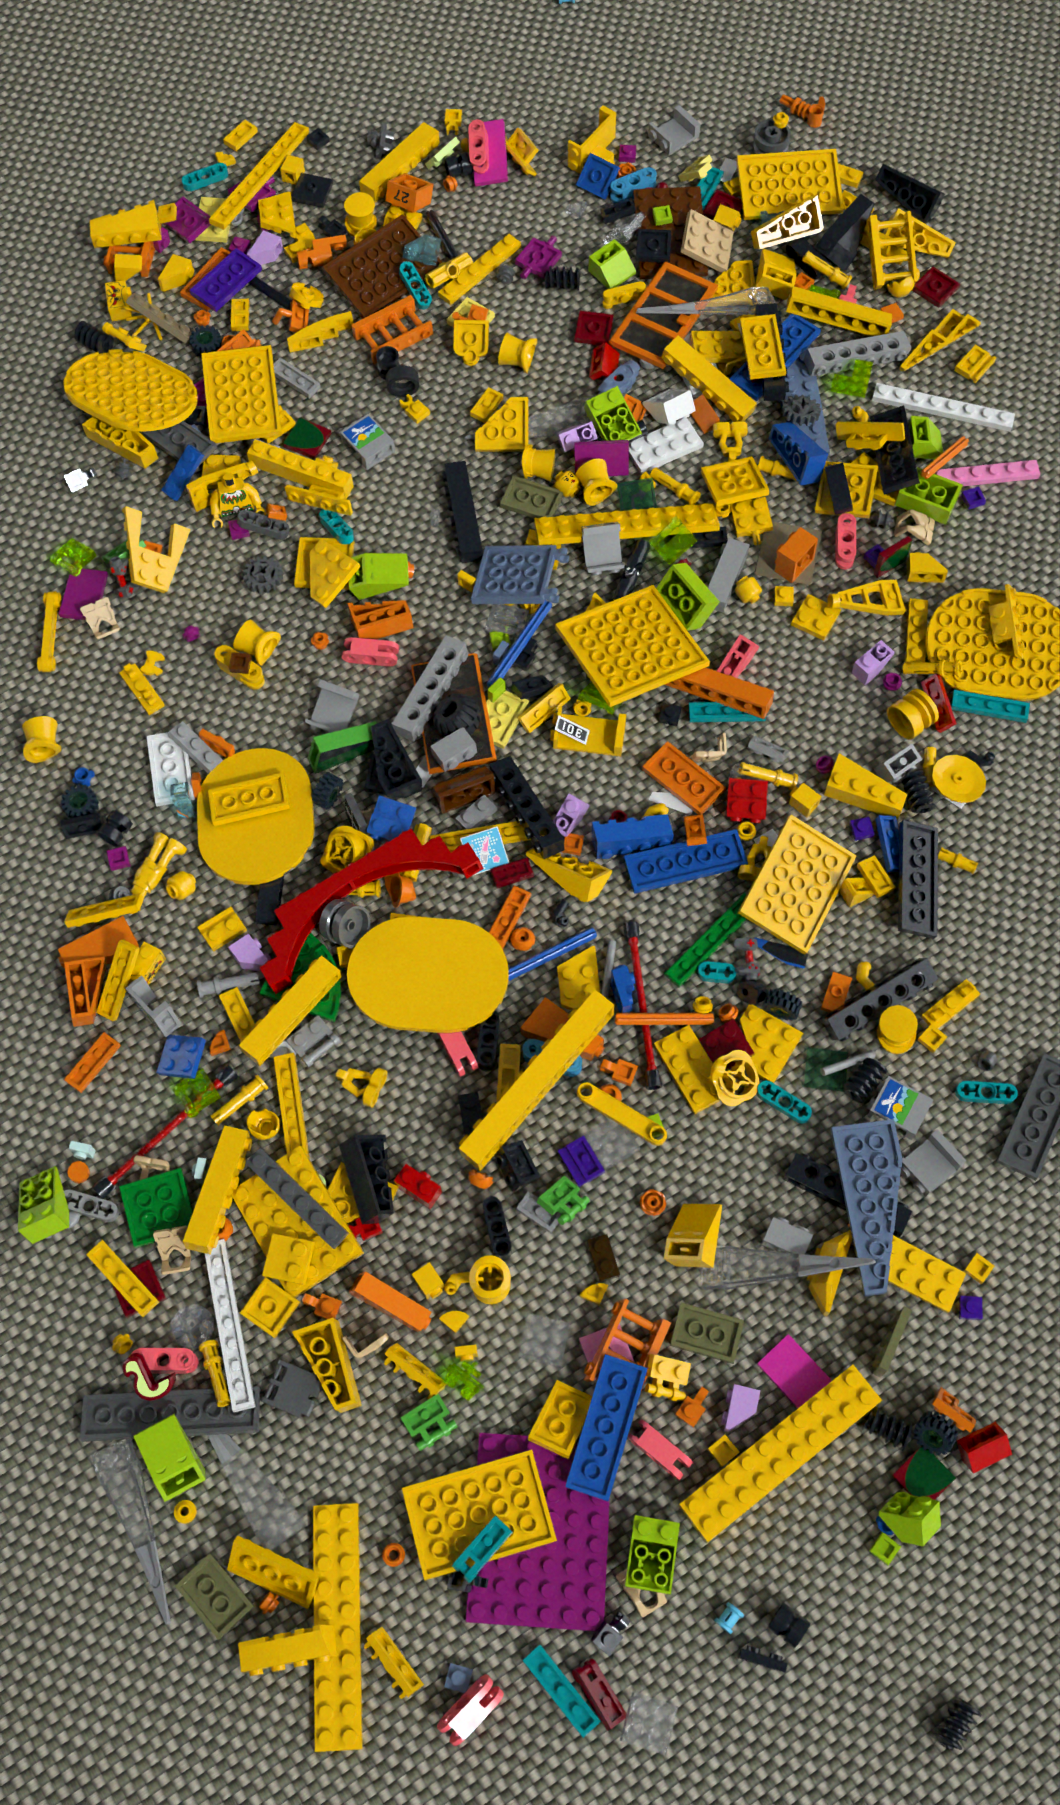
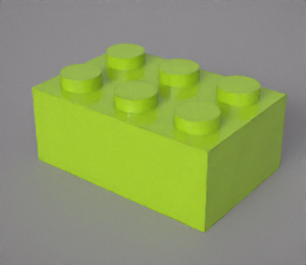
M917 467L920 483L900 489L895 505L906 510L912 509L923 513L927 517H931L935 521L946 525L959 498L963 484L936 474L925 479L920 476L922 469Z
M687 563L672 564L656 587L687 631L700 629L720 602Z

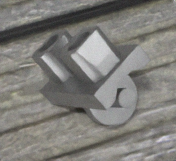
M384 123L381 125V132L373 131L367 135L368 143L373 147L377 145V158H381L382 154L388 155L393 150V144L389 143L393 142L394 132L386 130L387 124Z

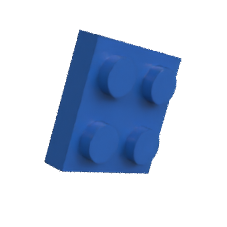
M590 153L576 185L606 200L611 189V183L615 180L620 167Z
M168 1035L156 1073L161 1076L195 1079L206 1040L202 1037Z

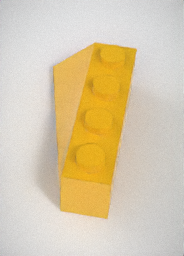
M154 200L148 201V204L141 206V204L136 205L132 210H120L113 216L107 214L89 220L90 236L94 248L162 240L161 224Z
M315 1625L312 1626L313 1628L294 1630L295 1633H279L271 1638L261 1637L239 1642L241 1672H249V1676L262 1675L263 1669L271 1668L272 1672L286 1670L285 1665L293 1664L294 1668L307 1666V1661L316 1659V1663L330 1661V1656L337 1655L334 1626Z

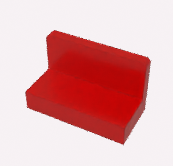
M606 342L594 348L589 377L592 380H596L603 375L606 377L611 375L618 368L620 353Z

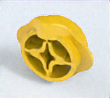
M339 826L330 833L324 853L320 858V863L324 868L333 873L339 872L350 863L358 861L371 852L374 847V840L351 826Z
M734 1050L715 1060L711 1067L710 1076L717 1096L723 1104L737 1106L756 1095L759 1077L751 1057L745 1051ZM729 1062H736L731 1071H725ZM739 1086H745L740 1095L734 1094Z

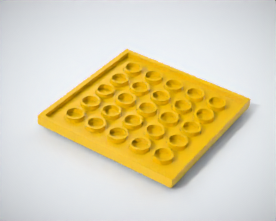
M654 585L555 624L556 631L609 707L701 670L710 664L709 659Z

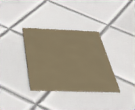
M772 521L773 531L764 532L755 575L788 581L775 572L776 551L782 543L785 544L789 535L793 531L796 532L800 527ZM801 527L817 537L818 542L814 560L794 582L811 586L822 531Z

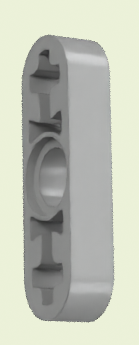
M70 1189L64 1191L66 1198H70L72 1195V1198L79 1202L78 1205L69 1202V1211H75L81 1215L105 1222H113L119 1216V1208L111 1201ZM87 1201H94L95 1203L91 1211H85L83 1208ZM111 1207L114 1212L106 1217V1214L100 1211L99 1208L109 1210Z

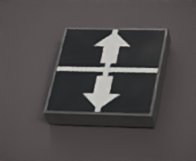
M351 793L345 794V814L351 826L367 835V824Z

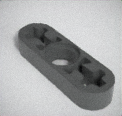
M242 510L238 513L237 524L241 528L280 540L288 537L290 527L284 521L268 518V516L249 510ZM264 522L268 527H261L259 523Z

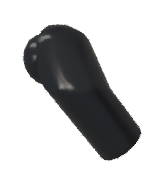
M969 750L965 757L975 762L979 767L990 766L994 763L993 760L995 759V755L992 752L978 756Z
M564 899L560 900L552 913L555 924L560 928H564L569 923V919L566 918L564 913L569 903Z

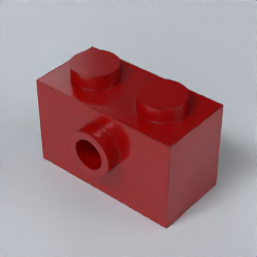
M408 1164L404 1165L394 1180L399 1190L428 1209L432 1208L442 1193L441 1186L430 1180L432 1177L422 1170L418 1172Z
M996 1421L956 1440L961 1459L973 1474L1012 1455L1008 1436Z

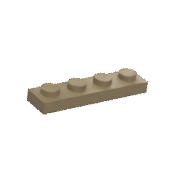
M133 293L128 297L126 303L185 344L190 340L189 337L192 334L187 326L177 323L172 316L161 312L159 307L145 301V298L140 294Z

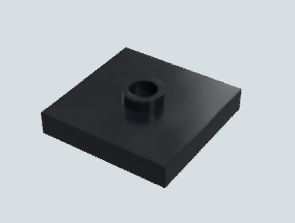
M301 173L291 196L292 202L324 208L333 186V179Z
M637 229L636 261L670 263L671 230Z

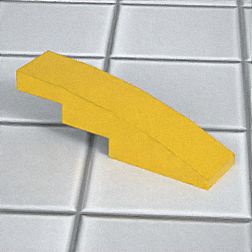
M351 311L317 321L287 338L290 353L324 346L323 340L339 337L338 331L351 329L352 324H354Z
M500 1044L496 1104L502 1098L500 1095L507 1086L511 1088L516 1082L514 1078L520 1071L521 1045Z

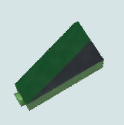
M377 722L313 737L308 761L314 773H320L374 750L371 726L377 724Z

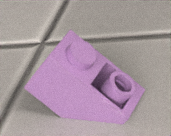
M263 230L260 236L256 238L254 245L247 251V256L260 265L276 261L283 250L281 237Z
M592 421L556 432L561 449L564 452L573 449L574 442H591L598 439Z
M881 640L855 661L851 674L866 685L880 673L895 652Z
M568 794L553 820L559 832L567 837L581 822L590 805L576 796Z
M249 934L228 947L242 969L261 971L259 967L268 960H271L267 952L263 954L260 950L262 946L257 938L252 939Z
M736 1384L733 1385L732 1390L728 1389L725 1400L726 1403H729L728 1411H723L721 1424L725 1425V1432L731 1431L755 1415L760 1390Z

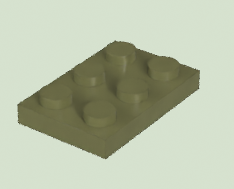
M513 475L500 502V508L531 518L554 517L562 500L563 493L558 489Z
M681 1302L670 1346L734 1364L744 1320Z
M904 1306L900 1311L896 1310L894 1315L892 1314L888 1323V1327L891 1329L884 1334L881 1340L880 1347L883 1349L876 1354L871 1366L874 1367L872 1374L881 1378L888 1371L912 1312L911 1309Z
M211 1553L175 1585L176 1589L218 1640L255 1607Z

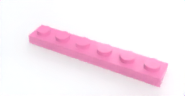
M1037 460L940 469L934 473L963 484V486L1039 479L1040 477Z

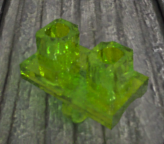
M464 1361L461 1367L467 1371H464L455 1363L449 1364L447 1367L448 1373L443 1382L451 1388H454L459 1380L463 1382L465 1387L460 1392V1395L467 1401H470L485 1388L483 1384L474 1378L479 1379L482 1373L476 1370L479 1365L478 1362L474 1361L470 1365Z

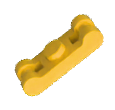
M639 281L605 290L603 292V307L611 309L613 305L638 300L646 289V284Z

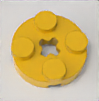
M293 283L289 293L290 298L300 302V305L305 309H310L311 307L321 308L324 301L322 292L313 286H310V289L304 287L305 283Z

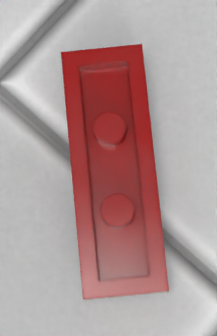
M936 673L922 681L921 684L924 692L933 700L937 707L939 718L934 724L937 732L942 733L956 725V720L942 678Z

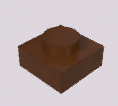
M232 652L229 665L230 673L249 674L251 654Z

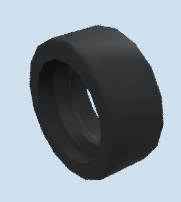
M396 366L391 368L385 376L387 391L397 397H406L407 394L413 395L420 387L418 372L410 366ZM398 380H410L406 383H396Z

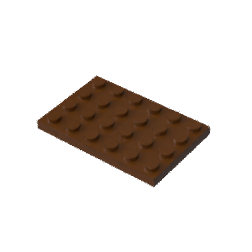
M700 186L633 189L634 205L636 208V236L637 229L671 230L670 264L699 277L708 276L707 265L681 253L687 213L692 209L703 215ZM669 205L673 218L672 223L656 226L652 209ZM639 262L640 279H653L663 263ZM666 270L661 279L682 277Z
M402 214L325 264L322 270L361 318L364 319L388 307L409 293L399 275V268L403 262H411L422 281L425 282V274L436 269L442 261ZM404 268V272L407 271L408 274H409V273H410V269L407 270L406 268ZM417 282L411 283L413 289L419 286Z

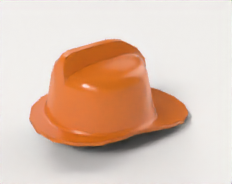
M399 873L385 876V886L394 908H397L401 903H407L416 899L415 888L409 877L402 876Z

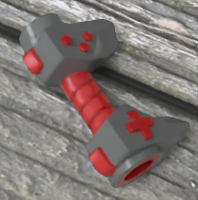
M113 557L109 560L112 574L116 575L120 586L118 588L119 596L121 598H128L139 589V585L131 582L126 583L124 578L129 558L120 559V557Z
M752 937L736 938L733 942V947L745 951L746 964L736 967L735 971L738 975H744L745 981L757 982V978L760 975V965L754 962L752 954L758 947L757 939Z

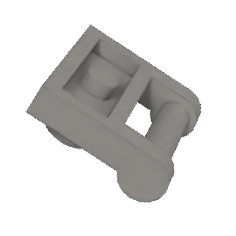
M316 1016L286 1040L308 1068L314 1064L313 1061L332 1046H337L341 1043L336 1034L331 1031L319 1016ZM326 1036L329 1038L309 1055L305 1054Z

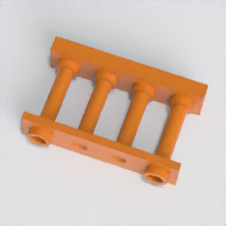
M153 241L144 242L141 247L109 246L107 255L104 256V266L107 267L108 274H112L115 254L123 252L141 254V277L149 276L155 253Z
M409 295L352 324V332L356 341L364 338L372 348L371 357L373 364L377 363L376 354L380 348L391 346L399 352L428 338L433 334L431 320L424 324L415 314L414 298ZM408 315L417 327L408 331L399 319ZM394 323L402 335L393 339L385 326ZM377 330L387 341L380 346L377 345L370 335Z
M628 1299L617 1301L612 1308L611 1313L613 1316L592 1362H589L584 1370V1374H586L584 1380L592 1382L595 1377L598 1378L601 1370L599 1367L605 1354L647 1368L650 1354H658L671 1322L665 1319L651 1322L626 1309L629 1303ZM622 1316L649 1330L651 1335L648 1342L644 1343L619 1330L617 1327ZM613 1336L640 1350L642 1356L639 1362L635 1363L608 1349ZM645 1376L643 1386H644V1384H645L646 1379H647L648 1376Z

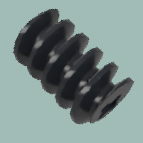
M549 265L548 270H546L545 288H547L548 283H550L551 288H554L556 283L558 289L561 288L562 284L567 289L570 284L572 290L575 288V285H577L579 290V268L576 267L575 272H573L572 267H569L568 272H566L565 266L562 267L561 271L556 266L555 270L552 271V267Z
M86 321L78 323L74 332L75 340L78 343L87 346L99 354L108 353L113 348L114 339L112 336L103 333L102 330H98L97 327H93L91 324H87Z
M921 770L910 772L901 780L909 799L910 809L913 813L918 814L926 813L936 808V805L931 803L934 798L929 796L931 795V790H926L929 784L924 783L927 778L926 776H921L924 773Z
M865 1058L863 1064L858 1066V1070L853 1072V1076L848 1078V1082L843 1084V1089L853 1101L863 1103L860 1096L867 1098L868 1095L865 1090L872 1092L873 1089L870 1084L877 1086L878 1083L875 1078L882 1080L883 1077L880 1072L887 1074L888 1071L878 1061L872 1058Z
M878 1406L874 1407L869 1412L862 1430L869 1426V1434L871 1435L876 1430L878 1439L886 1435L885 1443L893 1439V1447L896 1448L899 1444H902L901 1451L903 1452L912 1434V1424L909 1423L904 1427L903 1419L895 1423V1415H891L887 1419L888 1412L886 1410L879 1414L880 1408Z
M959 1698L961 1701H952L956 1710L948 1708L947 1712L951 1718L946 1716L942 1718L946 1726L938 1725L941 1735L933 1734L935 1741L953 1754H955L954 1748L963 1749L958 1743L959 1740L967 1742L963 1732L972 1733L968 1724H977L973 1715L982 1716L975 1707Z

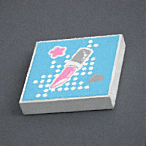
M498 826L460 838L462 845L467 842L470 844L484 868L476 874L509 863Z

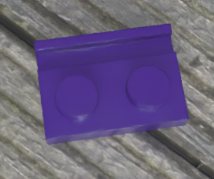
M584 1135L558 1150L560 1157L579 1188L605 1173L604 1168Z

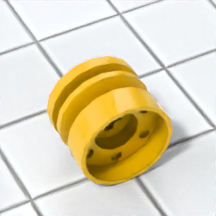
M916 688L887 709V717L892 727L900 736L908 740L918 736L923 732V729L930 727L939 718V713L933 700L924 691Z

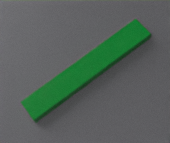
M745 892L665 972L664 975L678 988L698 970L701 963L707 961L747 920L738 914L747 896Z

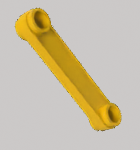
M50 591L43 595V602L46 607L41 656L37 658L38 671L51 672L56 669V661L53 655L58 607H61L62 604L61 594L56 591Z
M584 1082L578 1086L577 1097L581 1102L652 1145L660 1146L666 1141L667 1132L659 1124L591 1083ZM583 1089H589L592 1092V1094L589 1096H583L581 1094V1091ZM660 1132L663 1138L660 1140L654 1139L652 1134Z

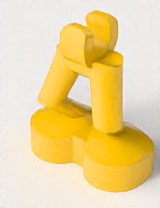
M715 423L713 425V436L720 439L718 445L723 455L728 457V461L735 460L741 454L743 445L741 438L745 437L748 433L747 423ZM727 437L735 438V447H727Z
M761 836L759 844L752 845L747 856L748 865L744 864L739 867L738 878L748 881L756 879L761 868L755 867V857L759 853L764 854L765 859L767 858L772 848L767 846L768 837Z
M349 1068L348 1071L338 1069L336 1077L338 1081L342 1082V1087L354 1096L359 1097L363 1095V1105L373 1108L378 1100L379 1092L386 1082L387 1070L377 1068L370 1074L367 1071ZM353 1078L366 1079L369 1081V1085L359 1090L352 1083Z

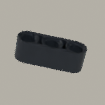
M798 238L786 245L788 256L794 259V262L810 278L817 280L824 275L802 261L805 253L810 251L828 263L805 238Z
M843 463L826 466V477L835 515L853 511Z
M284 876L260 884L256 924L277 926L278 917L274 910L281 905Z
M494 1011L489 1017L495 1019V1023L488 1024L484 1021L480 1024L477 1062L478 1067L485 1072L493 1070L496 1065L500 1018L497 1011ZM487 1037L494 1039L492 1043H485L483 1040ZM487 1056L492 1059L488 1063L481 1061L483 1057Z
M488 1197L483 1202V1213L494 1256L505 1261L511 1257L512 1245L502 1204L497 1197ZM495 1204L498 1206V1210L496 1212H489L487 1207ZM496 1224L503 1227V1230L499 1233L491 1230ZM500 1245L508 1247V1251L503 1254L498 1253L496 1249Z

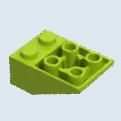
M618 386L585 402L584 410L604 441H629L642 434Z
M364 553L351 557L361 566L349 580V589L358 600L409 585L408 555L406 553Z
M56 1166L19 1182L18 1231L27 1240L34 1244L69 1228V1208Z
M175 1414L133 1435L154 1484L164 1502L206 1480L205 1468Z
M634 1516L625 1587L671 1595L680 1523Z

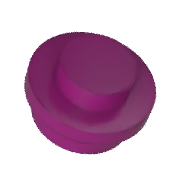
M189 626L185 628L182 634L183 639H186L187 642H192L199 638V627Z
M889 673L883 679V686L889 691H896L902 685V679L897 673Z
M827 755L821 756L816 761V769L821 774L829 773L835 765L834 759Z

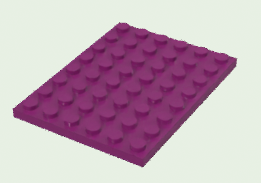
M479 1433L477 1466L525 1451H533L557 1541L487 1562L476 1576L488 1578L487 1588L471 1586V1591L468 1593L466 1623L597 1631L604 1621L610 1498L609 1501H605L565 1487L579 1439L569 1459L528 1441V1436Z

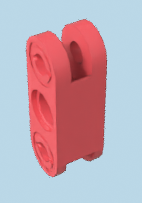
M476 119L468 127L469 158L473 170L478 174H482L489 168L488 133L484 122Z
M849 513L839 516L835 530V562L840 569L846 570L853 566L856 556V518Z
M353 637L344 640V646L350 650L342 652L341 658L348 663L378 666H395L397 664L398 657L396 654L399 652V644L396 642Z
M461 1031L437 1033L459 1077L466 1075L460 1061L464 1057L472 1071L479 1068Z
M138 1348L132 1352L143 1354L152 1374H172L174 1372L176 1374H188L194 1372L199 1364L197 1355L187 1348ZM163 1356H169V1362L165 1366H160V1359Z
M640 1419L638 1424L642 1427L644 1433L640 1438L629 1433L627 1438L672 1477L680 1481L684 1475L673 1465L674 1462L678 1460L685 1467L690 1468L693 1461L647 1422Z
M487 1674L476 1680L438 1722L437 1729L441 1733H445L451 1728L454 1729L449 1739L453 1746L461 1744L503 1698L504 1692L499 1686L492 1687L493 1680Z

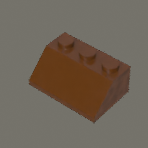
M486 766L478 767L464 775H456L453 779L446 782H438L432 787V792L441 814L475 802L483 795L488 797L495 794L493 773Z

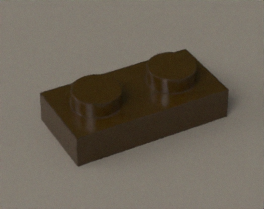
M608 1235L587 1240L599 1282L620 1277Z

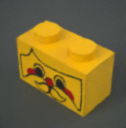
M125 280L105 283L108 311L111 320L118 321L132 317V312L124 309L125 306L131 307L126 303L128 297L132 295L131 287H127Z
M143 942L139 949L129 984L141 975L148 985L151 983L166 959L160 949Z

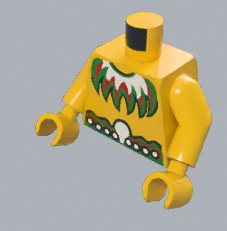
M227 473L223 476L224 481L217 483V489L213 491L210 498L211 515L214 517L211 524L214 528V522L217 520L220 521V527L222 528L223 526L219 514L221 517L237 514L242 510H255L254 506H256V513L263 511L266 516V510L260 505L262 502L257 489L249 483H245L243 478H234L232 473Z

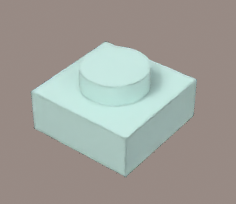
M71 1141L68 1148L74 1154V1157L83 1160L86 1157L93 1158L96 1151L89 1144Z
M198 1158L197 1164H194L192 1168V1176L200 1184L204 1183L210 1165L206 1158Z

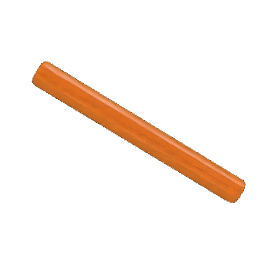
M965 436L960 437L924 467L920 476L925 479L931 477L968 445L969 439L965 438Z
M616 1013L615 1015L616 1025H712L714 1022L713 1013Z

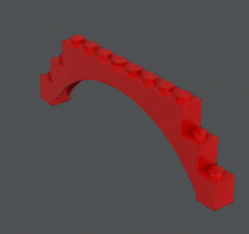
M412 828L404 831L398 837L385 842L378 849L367 853L363 858L350 863L346 868L333 873L326 880L315 884L311 889L298 894L296 898L283 903L274 910L284 929L276 931L267 938L277 957L268 960L259 968L276 994L292 985L291 978L300 950L308 935L320 921L322 911L327 904L336 899H343L354 890L374 880L414 870L449 871L464 875L468 879L484 868L468 842L450 852L440 835L422 845Z

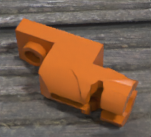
M346 235L312 240L313 249L308 248L297 251L299 269L308 268L309 262L315 268L333 260L331 249L335 251L344 249L347 246Z

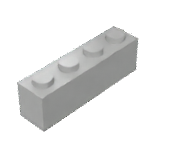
M729 538L727 543L722 545L720 550L721 558L716 559L714 564L715 572L710 573L708 578V589L720 601L714 610L724 613L735 583L748 556L750 544Z

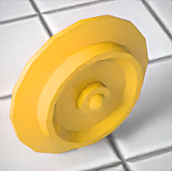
M948 755L939 759L933 767L932 779L935 787L943 796L951 801L959 803L973 802L980 798L986 789V778L983 771L975 762L967 757Z

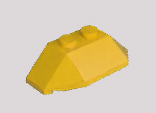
M851 1230L824 1242L821 1248H816L814 1255L847 1257L852 1241ZM843 1269L807 1276V1280L810 1281L808 1288L824 1316H828L831 1311Z

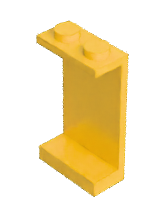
M602 105L599 109V127L580 146L571 140L568 141V167L571 170L581 174L588 155L597 145L606 148L615 139V111Z
M558 706V712L553 715V724L555 726L558 716H561L590 731L585 745L556 730H551L550 741H553V749L621 757L627 714L619 713L618 720L580 717L562 714V706Z

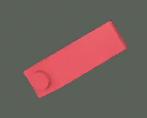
M740 634L717 672L738 678L760 646Z

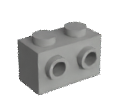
M464 727L430 746L433 757L444 772L456 768L459 763L466 759H471L477 753L476 743Z
M910 744L874 767V770L881 779L886 782L891 781L893 784L902 778L901 774L904 772L908 774L916 769L915 765L923 759L914 745Z
M773 1217L761 1245L799 1262V1254L805 1255L813 1235L804 1227L790 1225V1222L782 1217Z

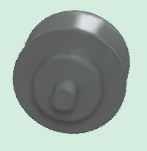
M508 265L500 266L497 273L498 281L503 284L511 283L515 275L514 269Z
M126 458L115 463L118 466V470H114V473L121 477V480L132 476L129 469L133 468V465L126 461Z
M881 509L879 513L871 517L874 520V524H876V528L879 525H883L884 529H886V525L889 526V523L894 521V519H890L889 511L886 514H882Z
M119 886L110 891L109 900L130 896L131 893L126 887Z

